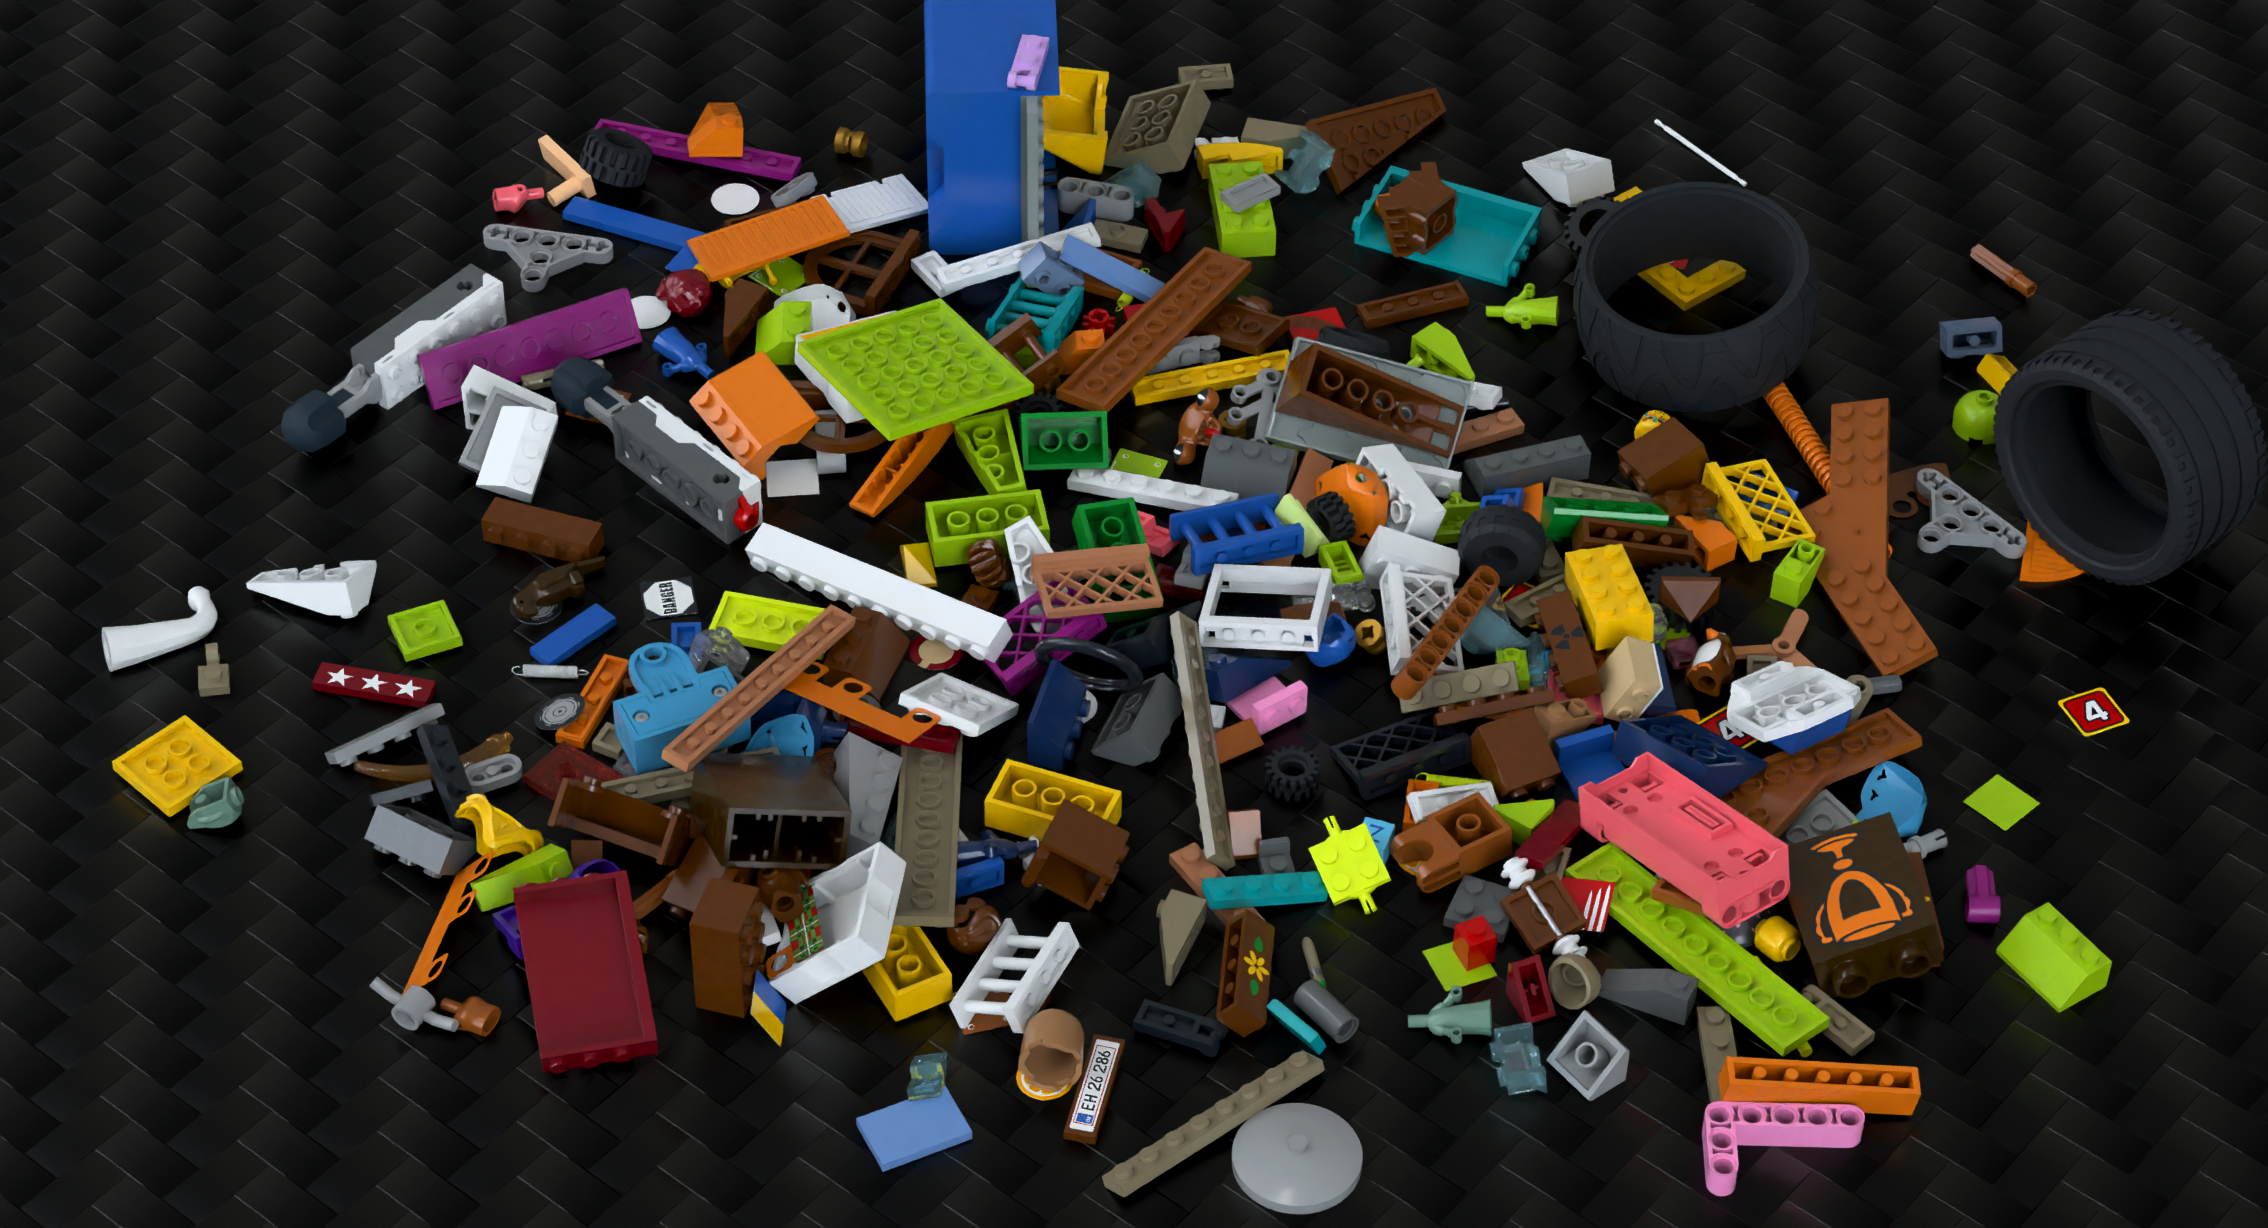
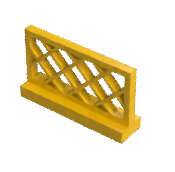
M1766 458L1721 468L1717 462L1706 463L1701 484L1718 495V506H1715L1729 530L1735 534L1738 544L1750 562L1761 560L1762 553L1793 547L1799 538L1811 543L1815 542V533ZM1762 470L1766 477L1761 478L1750 474V472ZM1734 476L1741 480L1739 484H1737L1735 482L1729 481L1726 477ZM1747 481L1760 486V488L1756 491L1743 485ZM1766 488L1776 492L1778 497L1775 498L1762 492ZM1740 493L1754 499L1749 503L1741 500L1738 494ZM1759 500L1773 506L1771 510L1757 506V501ZM1776 508L1789 511L1790 517L1776 513ZM1754 513L1766 519L1763 523L1753 519L1750 514ZM1770 520L1784 524L1785 527L1782 530L1768 525ZM1789 527L1802 531L1803 534L1795 535L1787 531ZM1765 532L1779 538L1766 541L1763 533Z

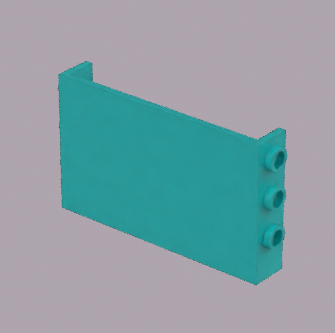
M1390 166L1380 184H1375L1370 200H1365L1362 213L1353 220L1352 231L1355 232V244L1393 254L1390 243L1387 241V232L1383 227L1384 222L1374 213L1375 202L1378 195L1389 193L1388 187H1394L1409 175V170ZM1441 180L1444 184L1456 190L1458 197L1455 207L1456 224L1454 232L1426 255L1415 251L1410 256L1404 258L1507 287L1512 277H1517L1521 261H1526L1530 246L1535 245L1541 226L1542 208Z

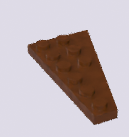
M1435 87L1311 119L1305 125L1335 192L1339 195L1447 110Z

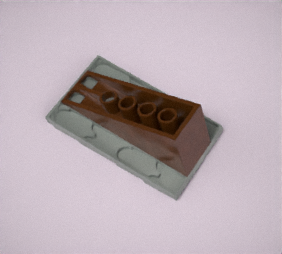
M1298 336L1294 339L1264 438L1267 441L1304 452L1310 448L1325 457L1356 463L1362 447L1393 443L1408 462L1449 470L1474 382Z

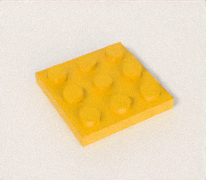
M186 715L112 761L113 770L168 817H172L190 805L191 799L199 792L202 786L228 776L231 778L243 770L242 761Z

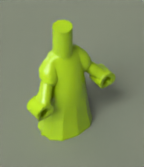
M1528 283L1524 286L1519 296L1512 298L1505 306H1486V317H1503L1510 324H1521L1523 329H1529L1531 325L1537 324L1558 326L1559 296L1527 299L1535 296L1534 284Z

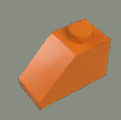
M1103 329L1074 331L1062 341L1057 352L1068 368L1059 375H1072L1105 343Z
M1675 516L1673 528L1693 530L1695 551L1693 559L1706 572L1735 560L1737 538L1720 521L1708 519L1696 521L1690 516Z

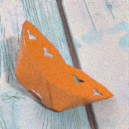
M1347 462L1325 471L1316 478L1315 495L1318 497L1328 491H1332V493H1338V497L1342 496L1344 498L1343 503H1348L1349 512H1353L1354 517H1352V520L1356 522V526H1354L1356 533L1348 540L1367 547L1370 540L1360 538V536L1367 533V536L1371 539L1379 525L1385 526L1389 503L1388 495L1376 472L1360 464ZM1356 475H1365L1367 481L1364 483L1356 481Z

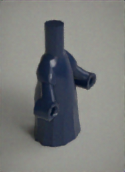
M985 830L981 832L982 839L958 841V866L961 868L997 856H1001L1002 860H1008L1021 854L1034 853L1038 848L1037 841L1031 840L1015 843L1007 839H1000L992 830Z

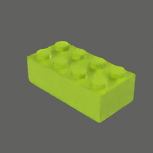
M1262 161L1209 164L1208 191L1220 252L1238 258L1275 256L1276 227L1270 199L1237 214L1221 200V191L1264 173Z
M1040 489L925 502L926 529L935 567L968 564L967 552L969 547L982 539L984 541L988 538L996 540L998 545L1003 548L1007 559H1010L1004 530L1027 516L1031 517L1050 546V528Z

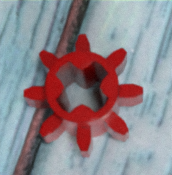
M1094 309L1089 312L1088 316L1083 315L1082 330L1103 329L1105 341L1114 334L1115 317H1109L1106 310Z

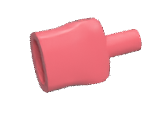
M523 184L496 188L493 191V205L496 212L510 211L516 213L527 200L544 198L543 187L527 189Z

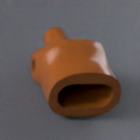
M470 996L462 1004L445 997L440 1005L442 1010L454 1014L453 1019H457L459 1023L457 1029L470 1031L484 1037L490 1034L501 1016L499 1007L489 1004L477 996Z

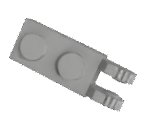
M1212 334L1209 336L1183 338L1147 375L1196 363L1207 365L1218 362L1220 360V352L1215 348L1220 346V337Z

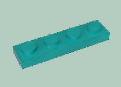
M1319 871L1204 878L1201 886L1211 910L1326 902L1329 894Z

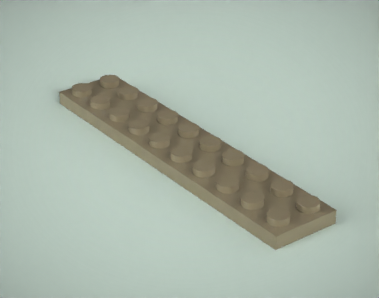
M962 733L953 754L901 745V757L903 760L899 776L895 854L907 864L893 926L954 927L963 748Z

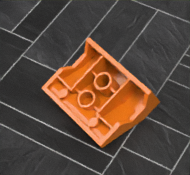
M763 351L708 380L689 400L690 404L738 463L761 480L766 477L765 462L782 445L798 443L820 419Z

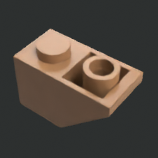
M1580 698L1535 705L1533 710L1551 750H1554L1556 739L1584 731L1597 718V715L1588 707L1587 703Z

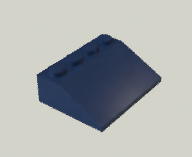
M1682 715L1620 719L1611 751L1612 754L1621 758L1622 763L1627 766H1631L1636 757L1648 751L1718 799L1767 766V762Z

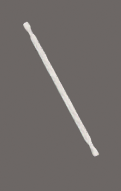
M1656 119L1654 121L1656 125L1662 127L1674 138L1729 177L1737 180L1743 187L1747 185L1746 181L1738 178L1732 171L1677 132L1662 124L1660 120Z

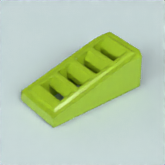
M1346 540L1318 545V561L1322 568L1331 569V577L1335 585L1364 580V575Z

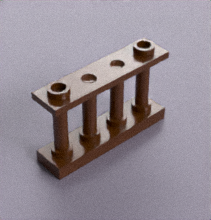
M1026 312L990 338L988 342L1034 384V392H1036L1068 367L1055 349L1048 354L1036 339L1042 333ZM1025 346H1028L1038 359V362L1027 370H1024L1013 356ZM1020 399L969 416L1008 409L1009 411L1015 407L1017 402L1020 403Z

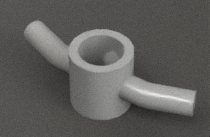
M378 976L369 985L384 999L395 1005L391 1011L392 1017L403 1028L416 1030L423 1021L455 1032L459 1026L457 1019L432 1011L436 1005L435 999L426 989L420 986L412 985L402 995L392 989Z

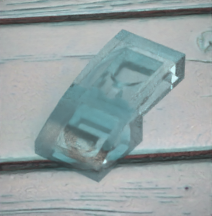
M946 1052L915 1056L909 1066L912 1077L907 1087L909 1101L941 1097L946 1078Z

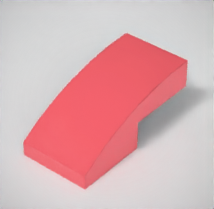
M1138 511L1150 553L1163 558L1181 541H1172L1169 537V529L1157 526L1155 516Z

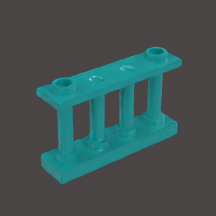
M1020 275L1016 283L1011 284L1009 293L992 318L987 319L985 334L988 335V340L1007 327L1009 323L1014 322L1023 315L1016 312H1027L1028 314L1049 318L1044 319L1030 316L1037 327L1041 329L1042 335L1036 339L1048 354L1054 349L1057 351L1082 313L1084 287L1073 285L1068 294L1059 296L1025 289V283ZM1024 300L1033 301V302H1038V303H1043V304H1048V305H1053V306H1057V307L1054 308V307H1049V306H1044V305H1039V304L1024 302Z

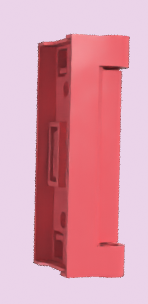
M1648 751L1636 757L1629 768L1598 784L1590 781L1578 787L1580 826L1585 832L1601 843L1610 841L1701 904L1703 914L1725 929L1732 928L1780 902L1790 890L1787 844Z

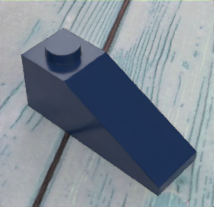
M1224 653L1212 655L1204 663L1209 700L1227 703L1292 666L1291 661L1274 656L1231 655Z

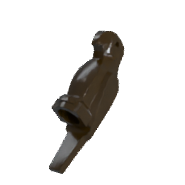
M601 556L572 562L541 573L513 597L512 607L514 612L521 618H532L538 615L537 606L550 607L563 602L568 597L575 599L583 597L585 585L581 575L604 567L605 557Z

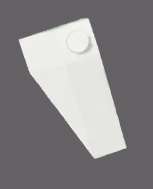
M1030 516L1004 530L1020 603L1038 591L1036 583L1032 584L1030 578L1032 555L1054 552ZM1065 587L1061 592L1067 594L1068 589ZM1035 605L1030 609L1029 615L1043 616L1044 608L1043 605ZM1052 605V608L1065 607V605ZM1030 623L1035 632L1040 634L1042 623ZM1047 623L1046 634L1056 633L1061 629L1062 623Z

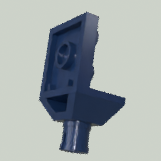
M782 689L750 717L752 738L755 732L769 721L790 714L804 715L808 719L814 736L813 754L822 749L823 744L839 745L847 733L850 732V730H847L850 728L849 722L842 723L827 720V710L824 706L786 689ZM802 722L801 728H802V729L805 731V733L807 734V732H806V730H805V728H804V723ZM808 745L803 747L804 756H806V749Z

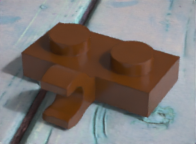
M1693 484L1686 489L1668 490L1664 494L1653 496V503L1661 507L1669 517L1689 513L1694 520L1699 521L1708 518L1703 509L1718 506V495L1703 484Z

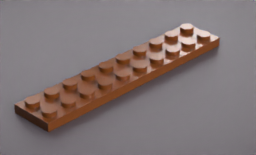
M1204 247L1056 389L1057 399L1090 411H1107L1108 413L1252 272V262Z

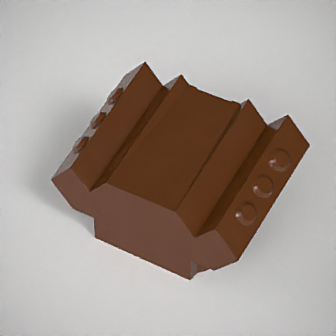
M1420 162L1422 170L1409 171V175L1394 187H1388L1390 196H1377L1380 217L1383 219V227L1387 232V241L1390 243L1394 257H1408L1415 251L1426 255L1454 232L1456 224L1455 207L1458 197L1456 190L1441 181L1436 162Z

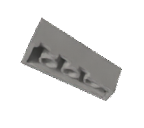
M851 732L847 733L834 751V761H836L834 783H836V788L852 811L846 860L879 842L903 760L902 757Z

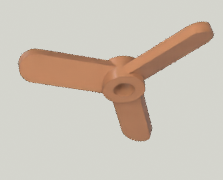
M1795 609L1791 613L1780 637L1775 638L1772 644L1732 647L1737 660L1747 659V655L1777 656V662L1793 663L1794 667L1810 666L1817 668L1796 649V644L1809 620L1808 614L1802 609Z

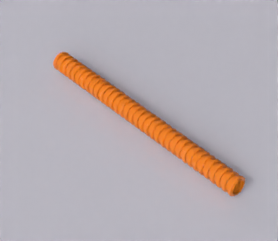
M1782 382L1779 386L1774 387L1770 392L1763 395V398L1771 410H1773L1775 416H1777L1778 421H1780L1782 427L1788 433L1789 438L1792 439L1793 444L1826 492V495H1829L1830 452L1815 432V429L1804 415V412L1789 392L1785 383ZM1888 543V558H1889V557L1891 556L1893 550H1892V546Z

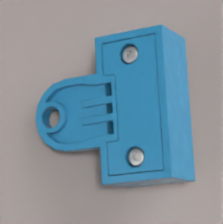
M663 642L647 644L638 648L631 655L628 663L629 676L638 694L613 701L616 737L637 775L672 765L661 759L663 749L738 685L727 665L698 674L689 657L680 647ZM650 656H658V657H660V658L657 659V660H649V659H647V658L650 657ZM750 718L712 751L751 739Z

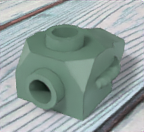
M230 776L202 786L199 792L191 799L189 805L191 814L187 821V826L190 829L220 828L232 824L239 817L242 804L244 803V796L241 789L235 785Z

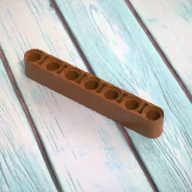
M1486 565L1477 568L1391 682V689L1397 697L1403 700H1411L1430 679L1499 585L1500 577L1493 568Z

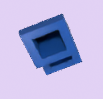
M1522 487L1496 489L1494 495L1482 496L1479 509L1488 505L1507 504L1508 506H1516L1522 509L1526 494Z

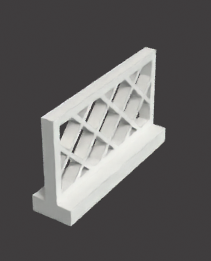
M1388 563L1379 582L1390 675L1396 676L1423 640L1422 638L1418 641L1410 634L1409 630L1415 627L1426 636L1430 629L1421 620L1427 617L1435 624L1439 616L1433 611L1437 607L1444 611L1455 596L1452 578L1402 572L1400 564ZM1404 582L1412 583L1419 590L1414 594L1411 593L1404 586ZM1430 587H1444L1445 595L1443 597L1438 596ZM1423 593L1434 602L1429 608L1418 599ZM1411 603L1422 613L1415 617L1407 610L1406 606ZM1460 638L1447 654L1454 661V666L1441 662L1433 674L1444 675L1464 671Z

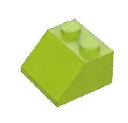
M784 301L757 320L755 354L760 351L765 352L775 365H796L794 363L796 335L813 331L812 301Z

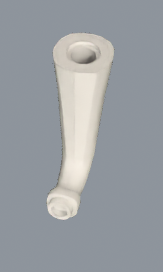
M196 586L189 590V607L197 612L190 618L130 626L102 627V644L109 671L112 672L182 648L207 636L215 627L218 617L215 605L210 599L209 590L201 586Z

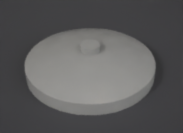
M1284 1103L1263 1109L1250 1117L1240 1127L1233 1141L1232 1170L1241 1189L1260 1205L1282 1213L1310 1214L1337 1205L1354 1190L1362 1172L1363 1151L1356 1132L1339 1115L1312 1104Z

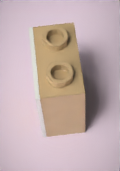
M1625 636L1598 670L1603 688L1600 698L1604 718L1620 722V719L1639 718L1663 690L1654 643Z

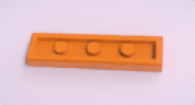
M604 654L580 693L585 700L583 712L575 721L559 728L555 734L556 742L581 749L586 747L622 687L623 679H626L629 675V660Z

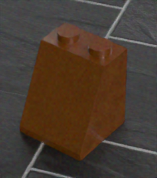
M1674 416L1617 451L1621 462L1618 464L1622 475L1626 479L1630 477L1636 488L1641 493L1645 491L1652 499L1653 496L1664 494L1668 490H1682L1689 488L1693 484H1701L1705 465L1710 463L1704 443Z
M1532 708L1480 725L1470 736L1472 764L1484 780L1492 782L1493 789L1500 802L1509 798L1512 801L1520 800L1527 796L1529 791L1538 789L1539 792L1545 791L1555 785L1554 781L1562 772Z
M697 834L662 897V900L670 907L669 913L684 921L687 917L692 918L709 878L721 879L722 874L727 868L721 867L703 836ZM740 867L745 870L746 885L754 886L759 868Z

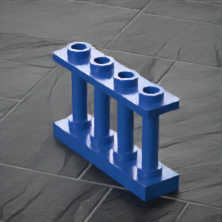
M1276 492L1173 513L1169 516V537L1172 541L1186 538L1190 543L1191 571L1196 576L1211 573L1214 564L1249 565L1303 553L1304 528L1302 525L1296 523L1284 526L1274 512L1279 504V495ZM1267 521L1272 529L1257 531L1253 524ZM1240 527L1245 533L1244 535L1230 537L1226 530ZM1214 533L1218 539L1203 543L1199 535Z

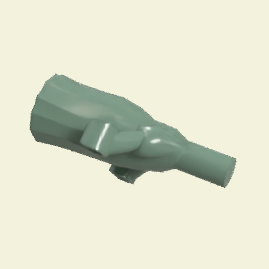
M1453 986L1443 1003L1436 1004L1428 1015H1408V1028L1428 1027L1433 1034L1437 1036L1446 1035L1455 1044L1462 1041V1035L1464 1034L1492 1036L1491 999L1452 1006L1454 1002L1459 1003L1463 998L1462 988L1460 986Z

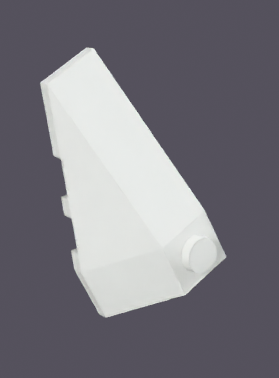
M356 560L341 562V567L325 569L324 564L314 565L313 568L303 570L298 573L297 568L266 571L252 578L246 585L247 589L325 615H340L341 618L347 619L357 616L358 611L369 604L377 563L376 560Z

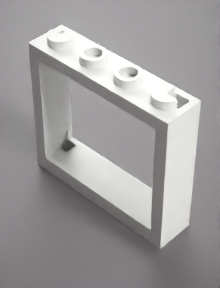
M1214 564L1198 621L1201 647L1318 652L1332 596L1331 569ZM1229 581V585H1222V582ZM1221 592L1316 596L1310 620L1214 616ZM1210 631H1215V637H1209ZM1305 635L1312 636L1313 641H1305Z

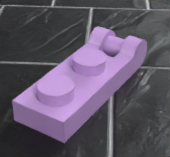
M1022 34L1011 71L1008 73L1007 88L1022 86L1026 87L1027 90L1036 91L1049 49V37Z

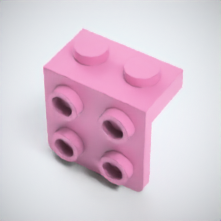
M1273 676L1225 704L1242 721L1252 718L1261 736L1307 711L1308 687L1301 680L1285 687Z

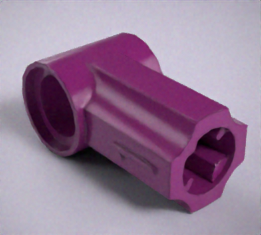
M1975 865L1974 868L1966 871L1965 876L1967 890L1965 920L1966 922L1998 924L2001 904L2000 897L1995 894L1993 871L1989 870L1985 865Z

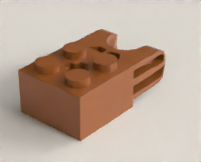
M1476 792L1426 816L1425 822L1396 835L1390 844V854L1401 864L1413 861H1426L1418 867L1416 880L1417 885L1422 891L1431 893L1462 879L1464 874L1470 875L1512 855V829L1479 792Z

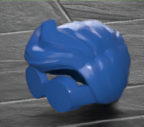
M1333 613L1325 621L1319 651L1304 652L1316 666L1327 667L1336 665L1346 659L1355 648V631L1345 619L1337 613ZM1305 635V641H1313L1312 636Z

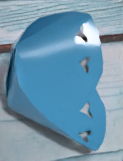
M790 714L765 723L752 736L745 751L751 752L763 747L777 746L780 755L804 756L803 747L808 745L806 756H813L814 736L808 719L804 715ZM802 722L804 723V728H805L807 734H806L805 731L801 728Z
M1891 761L1880 763L1872 769L1867 777L1860 797L1863 809L1860 810L1856 817L1860 821H1864V819L1867 820L1890 812L1901 838L1915 836L1921 826L1928 803L1923 785L1918 777L1902 766ZM1884 769L1887 778L1877 780L1882 775V770ZM1872 790H1874L1875 793L1879 795L1878 797H1875L1873 800H1871V797L1873 796Z

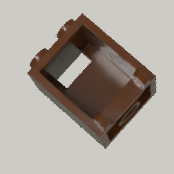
M1064 798L1021 882L1025 887H1031L1035 882L1090 911L1095 900L1102 902L1109 889V885L1114 881L1119 871V863L1122 864L1130 849L1129 846L1125 845L1130 833Z

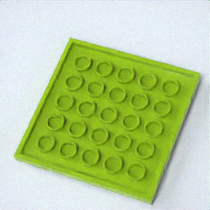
M941 298L798 342L797 352L889 441L1032 395L1034 392V384Z

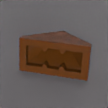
M1661 576L1659 602L1691 623L1718 603L1721 578Z

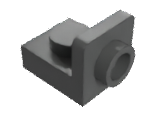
M1289 837L1270 838L1259 841L1258 863L1262 875L1295 873L1290 856Z

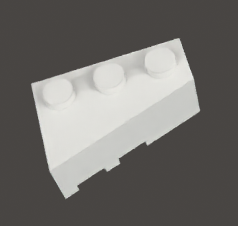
M473 365L461 386L466 429L474 430L494 386L547 409L546 412L557 415L556 402L476 365Z
M1379 525L1358 562L1364 575V580L1356 582V587L1380 589L1379 581L1388 563L1400 564L1402 572L1452 578L1454 585L1459 576L1460 557L1458 550ZM1404 582V586L1410 592L1419 590L1412 583ZM1430 587L1437 594H1445L1444 587Z

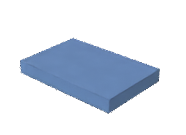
M946 1086L856 1118V1125L883 1172L973 1139L971 1128Z

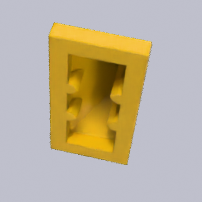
M929 542L900 545L906 579L927 588L937 587Z

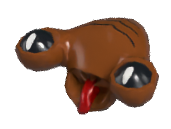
M1208 387L1200 391L1196 402L1186 409L1178 425V444L1173 450V458L1177 465L1185 466L1191 464L1195 458L1197 448L1209 447L1213 433L1221 434L1222 432L1221 423L1213 415L1214 409L1219 403V396L1213 388Z

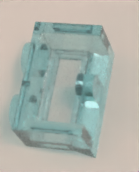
M1301 130L1299 135L1306 140L1305 145L1302 149L1294 148L1289 152L1288 157L1294 161L1289 171L1277 170L1274 175L1295 193L1308 194L1319 185L1318 177L1321 172L1332 164L1333 157L1331 156L1335 149L1318 135V132Z
M1527 1022L1494 1029L1495 1042L1489 1043L1493 1062L1499 1061L1501 1066L1496 1068L1500 1087L1506 1086L1508 1095L1534 1090L1547 1093L1546 1071L1544 1066H1541L1539 1048L1534 1045L1532 1023Z

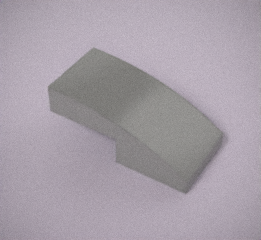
M1188 543L1183 552L1182 563L1175 572L1173 584L1202 590L1210 573L1197 576L1192 573L1191 545Z

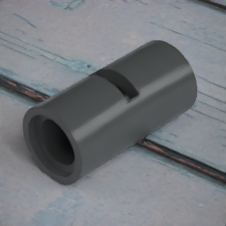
M1311 979L1305 982L1295 993L1294 1003L1337 1043L1347 1041L1358 1029L1359 1019L1317 980Z

